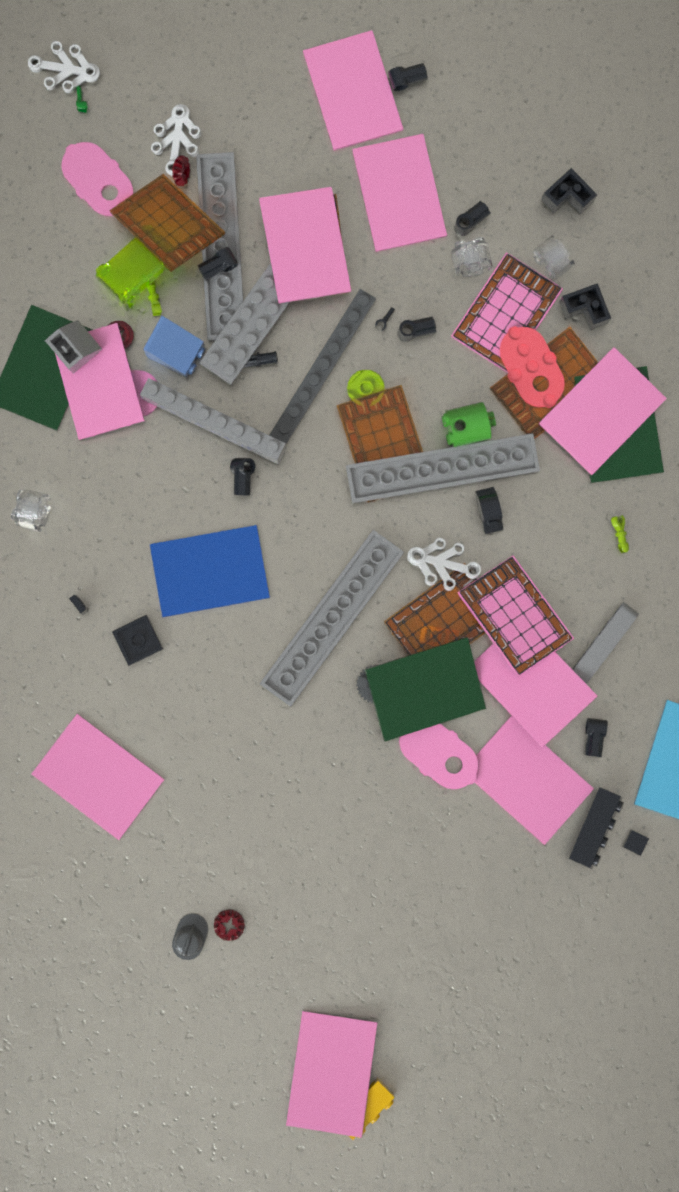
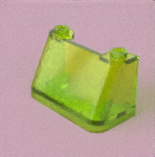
M143 226L157 242H161L158 246L166 254L175 249L153 227ZM135 237L106 264H101L96 269L95 277L120 305L128 311L134 306L132 303L135 299L134 297L138 299L140 297L139 294L165 270L169 271L170 269Z

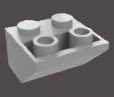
M78 320L59 328L45 340L73 374L102 350Z

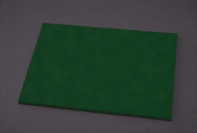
M34 305L30 306L0 376V408L58 431L69 402L55 352L45 340L59 328L73 321ZM84 326L87 331L93 330Z
M647 366L637 367L636 369L649 380ZM586 375L575 376V377H574L575 386H576ZM655 412L641 424L593 475L589 473L591 483L664 473Z
M468 637L365 669L384 742L486 709Z

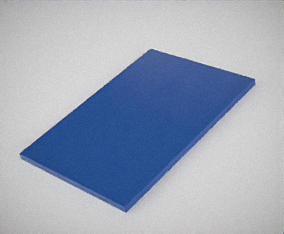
M257 525L150 544L162 617L270 598Z

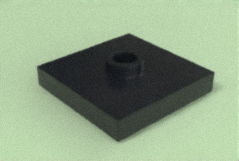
M147 615L112 631L128 666L163 650Z

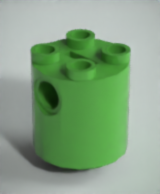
M483 402L445 410V414L441 416L443 426L448 429L446 434L448 446L452 445L453 447L491 439V427L496 426L493 411L487 412ZM455 423L461 424L463 430H457L455 428Z

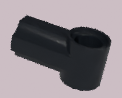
M424 63L407 68L399 66L388 71L393 91H402L408 88L409 85L428 80Z
M479 201L468 211L460 214L454 226L455 232L461 236L467 235L472 228L491 214L487 205ZM465 222L468 227H461L459 223Z
M225 247L219 250L214 257L197 266L206 281L221 272L231 271L238 266V262L231 249Z
M433 316L413 321L404 320L399 326L398 337L402 341H410L412 338L435 334L436 324ZM407 327L412 333L405 334L402 328Z
M234 458L230 463V470L234 474V495H250L251 475L256 467L254 460L251 458Z
M587 718L585 734L587 735L585 744L586 756L602 757L603 742L608 727L607 720Z

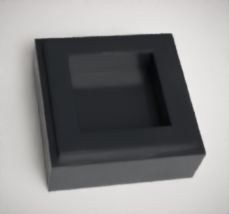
M77 595L69 598L80 614L84 615L88 612V608Z
M630 830L622 847L641 856L649 838Z

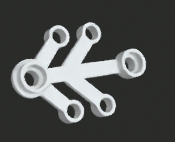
M54 41L51 44V49L54 54L58 55L63 64L44 61L37 55L31 56L28 59V66L32 72L38 73L42 69L60 72L53 78H45L44 85L48 90H53L57 84L72 74L79 76L72 81L66 80L63 82L62 87L66 93H72L76 87L85 81L95 82L100 76L98 66L88 63L82 55L80 47L76 44L70 46L69 51L71 56L78 60L81 67L72 64L59 41ZM60 46V49L54 50V47ZM74 49L79 50L77 53H72ZM34 60L38 61L36 65L32 64ZM88 70H93V71H94V72H93L92 74H90V75L87 74V71H88ZM49 81L53 82L51 86L47 85ZM68 84L72 85L70 89H66L65 86Z
M183 104L175 106L171 113L172 116L163 124H157L154 127V133L158 137H163L166 131L175 124L174 131L161 142H154L151 145L152 152L160 155L172 143L170 161L165 167L166 172L171 177L173 176L170 168L179 156L181 142L191 157L199 154V148L192 144L183 133V123L189 129V134L194 139L199 138L202 131L189 119L190 110ZM162 128V131L157 133L158 129ZM198 130L197 134H193V131ZM160 146L159 150L155 151V148ZM192 148H195V151L193 153H190V150Z
M437 538L434 543L423 549L413 547L407 555L408 561L412 565L419 566L426 577L425 583L429 586H433L436 583L437 576L431 573L426 563L434 565L444 581V588L448 591L454 589L456 582L449 576L445 568L465 573L471 579L477 578L481 572V566L477 562H470L464 565L447 560L454 555L460 556L463 554L464 545L461 543L454 544L452 548L436 557L430 556L429 554L433 551H442L445 548L446 541L443 538ZM441 542L443 546L439 547L436 543ZM455 547H460L462 551L457 552ZM414 555H419L420 559H415ZM474 569L476 573L471 574L469 570ZM428 577H433L434 581H428ZM451 582L453 586L448 587L446 583Z

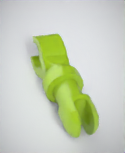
M152 279V285H150L149 280H147L146 287L149 291L148 299L151 301L153 316H159L162 310L158 301L160 297L156 292V283Z
M623 515L612 517L611 522L617 532L615 536L618 537L619 551L621 553L628 552L629 544L626 542L625 537L627 532L624 531L625 518Z

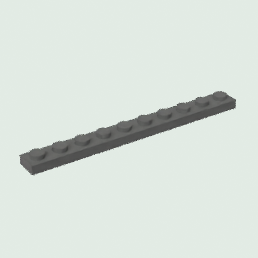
M359 289L269 436L287 445L376 301L374 296Z

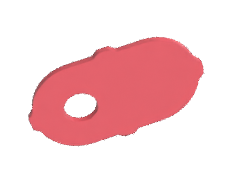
M513 326L509 328L508 333L500 344V357L508 372L507 377L509 381L514 383L519 395L527 404L539 408H552L561 397L565 385L563 374L556 363L557 357L550 351L546 341L538 331L529 327ZM537 376L545 377L549 382L548 389L543 392L535 390L532 384L534 378Z

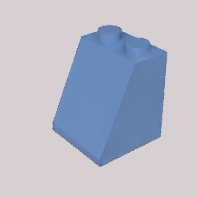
M161 316L143 350L147 358L187 378L189 374L192 375L197 367L195 363L198 358H202L206 348H204V341Z

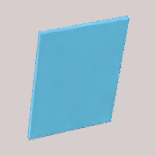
M667 700L634 804L679 819V704Z

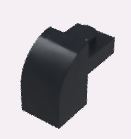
M490 487L475 491L484 533L489 534L503 530V515L495 488Z

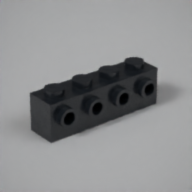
M599 787L570 854V860L590 869L598 866L601 859L599 855L601 848L605 849L609 840L606 837L608 831L613 830L616 824L614 817L617 812H621L624 805L621 796Z

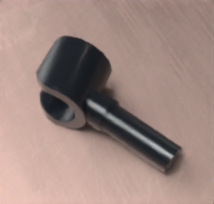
M391 307L383 319L376 321L375 327L378 326V323L383 322L384 327L381 331H384L387 328L386 323L395 309Z

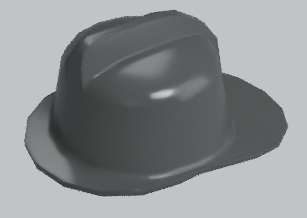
M191 913L185 915L178 923L172 942V948L177 957L183 960H191L201 953L208 933L207 922L202 916Z

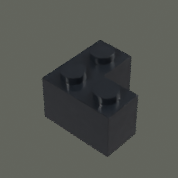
M570 168L544 192L541 200L553 213L568 201L581 214L595 201L597 194Z
M598 283L563 295L559 301L566 319L584 313L590 330L608 324L611 320Z

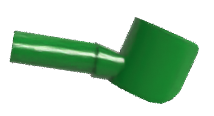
M81 86L76 87L77 111L86 113L88 102L82 101Z

